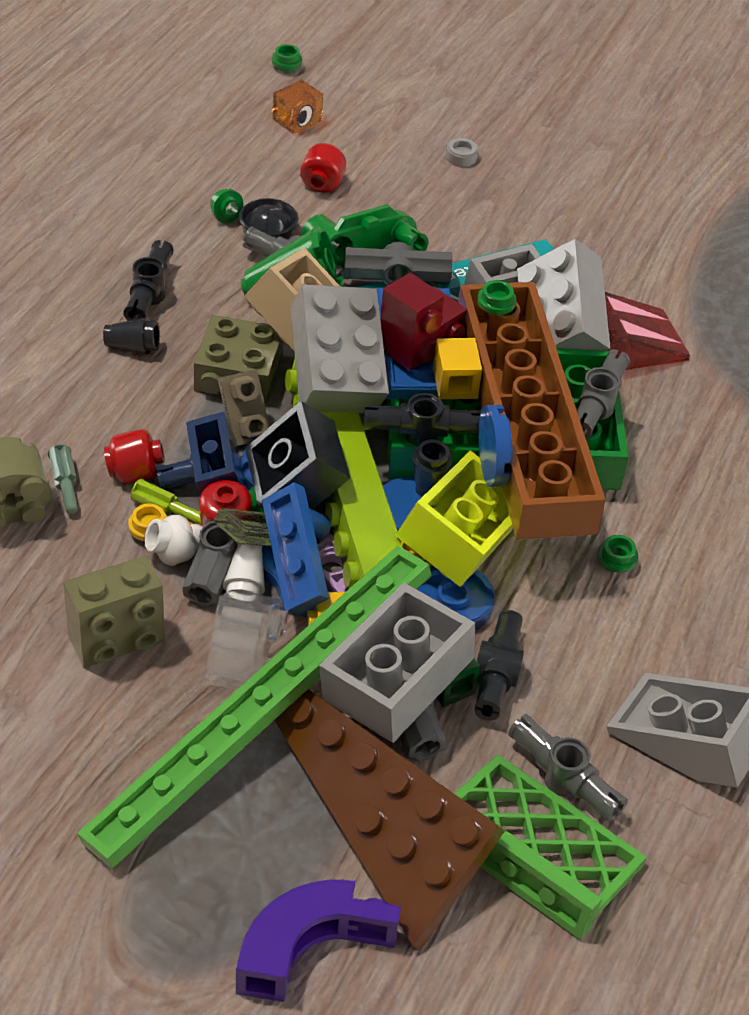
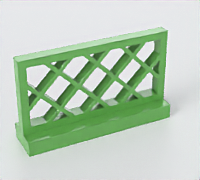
M499 754L454 793L464 801H486L488 813L482 814L500 827H523L525 839H517L505 830L480 868L580 940L591 929L594 919L644 866L647 856ZM498 773L510 781L514 789L492 788L491 778ZM495 801L517 802L519 814L498 813ZM527 802L542 803L549 808L550 814H529ZM533 827H554L557 840L535 839ZM564 828H578L586 834L588 841L567 840ZM539 853H560L563 866H555ZM570 853L591 854L595 867L573 866ZM602 854H615L628 864L625 868L605 867ZM577 880H598L601 893L596 895Z

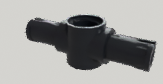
M161 240L154 241L148 257L140 258L134 262L132 268L133 283L129 292L131 297L123 311L127 321L135 320L137 315V319L147 317L150 306L164 300L166 294L165 279L169 271L167 265L174 253V248L168 241H164L162 247Z
M420 393L412 396L408 403H401L400 407L365 404L363 429L399 431V435H405L410 443L419 446L423 441L439 440V437H447L448 434L479 435L481 410L449 409V405H443V402L437 396Z
M513 610L500 612L494 634L488 641L482 640L477 662L480 665L478 675L480 688L474 712L479 718L488 721L496 720L499 717L505 693L511 687L516 688L522 665L524 650L520 649L518 640L523 618L518 612Z

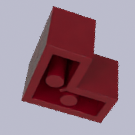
M410 272L383 288L380 322L384 353L409 371H412L424 362L431 361L435 355L436 339L464 337L467 309L436 287H431Z

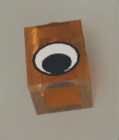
M300 80L273 93V120L292 134L322 121L323 93L304 80Z

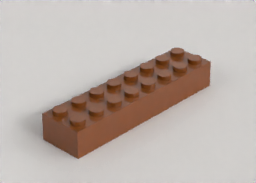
M535 282L508 283L514 290L516 305L511 312L502 315L489 314L478 305V293L484 284L460 285L458 303L467 309L466 331L463 338L476 339L482 366L478 394L480 409L482 410L483 406L502 405L504 412L500 413V415L506 414L510 422L513 457L510 464L504 465V473H510L511 477L508 484L502 486L516 540L598 534L606 499Z

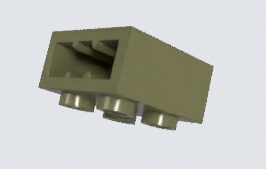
M212 315L194 361V391L221 396L218 382L219 377L257 369L264 403L267 404L283 357L284 342L269 324Z
M147 555L63 581L68 637L83 668L98 663H107L116 657L137 650H145L165 641L163 585Z

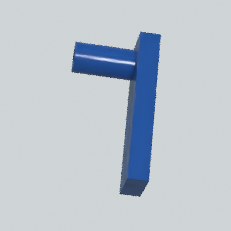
M294 482L262 499L285 612L296 616L329 599L316 539H322L329 533L331 522L327 516L309 508L305 488Z

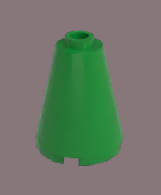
M322 227L314 228L245 270V278L241 279L244 295L269 268L304 247L340 287H344L343 275L335 276L336 266L340 265L327 232H321Z

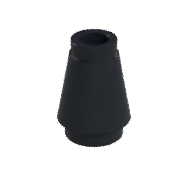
M148 317L105 325L103 329L104 345L106 347L149 354L150 350H158L159 324L157 321H150Z
M426 440L413 453L415 490L421 497L448 473L452 465V455L445 443L438 440Z

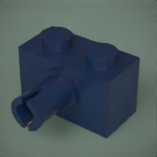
M224 411L186 422L191 451L190 459L156 468L160 486L166 491L196 482L202 494V491L208 485L221 480H231L245 486L237 440Z

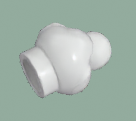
M170 515L163 520L153 519L145 533V547L148 551L157 553L163 563L175 566L190 560L198 551L200 546V530L203 527L189 522L187 518L181 515Z

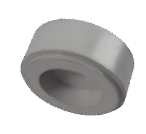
M466 138L453 139L446 146V160L459 167L471 166L477 161L478 146Z

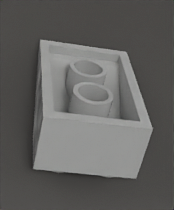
M645 673L607 725L608 733L697 781L738 788L749 770V687Z

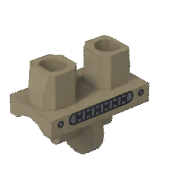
M257 369L219 377L218 382L224 412L237 440V445L253 442L270 427Z

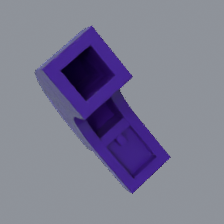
M351 880L316 881L296 887L282 894L260 912L244 937L236 967L235 994L285 1002L294 963L305 950L323 941L341 939L395 948L401 906L392 905L377 898L366 900L354 898L355 881Z

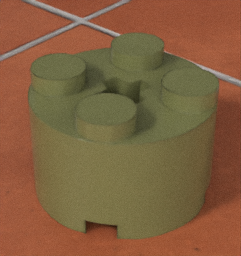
M1 437L0 529L5 524L22 520L27 523L38 522L46 516L45 508L49 504L52 495L40 453L32 443L31 447L22 444L21 438Z

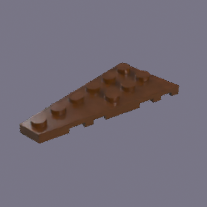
M307 689L274 721L384 900L389 904L401 906L399 924L413 947L421 951L505 830Z

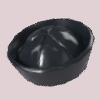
M261 198L251 201L243 206L239 213L244 233L250 227H255L272 237H283L287 240L291 237L299 220L298 212L292 205L273 198Z

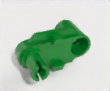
M388 204L343 216L337 224L327 216L315 215L309 218L302 228V235L314 228L322 227L321 232H327L335 248L339 263L344 268L346 247L384 249L391 243L401 242L410 246L414 251H426L429 245L428 237L417 230L415 220L401 210H394Z

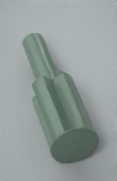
M59 444L49 449L48 457L55 487L62 491L66 512L74 514L78 511L73 488L77 482L71 448L67 445Z

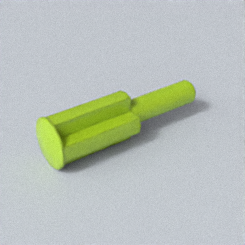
M139 479L134 484L130 496L132 501H137L141 504L158 505L167 516L175 513L201 525L199 511L178 502V497L175 494L148 483L144 479Z

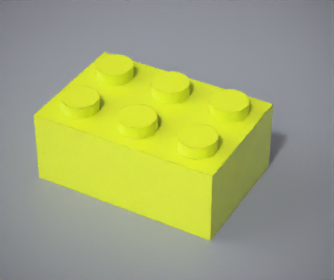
M470 450L415 504L395 536L403 541L412 551L418 553L436 567L445 577L461 587L512 531L513 525L502 486H487L482 473L480 458Z

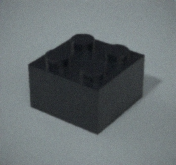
M303 401L297 403L245 448L258 507L262 509V499L295 482L305 488L308 506L313 510V508L350 479L335 421Z

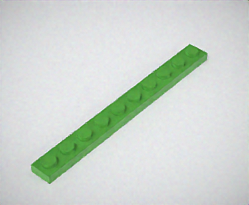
M400 546L395 547L77 833L81 843L113 869L320 678L319 665L403 583L415 589L419 588L431 576L430 565Z

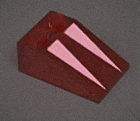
M605 292L610 349L607 351L619 350L617 359L622 352H625L630 358V365L626 370L689 361L690 354L663 309Z

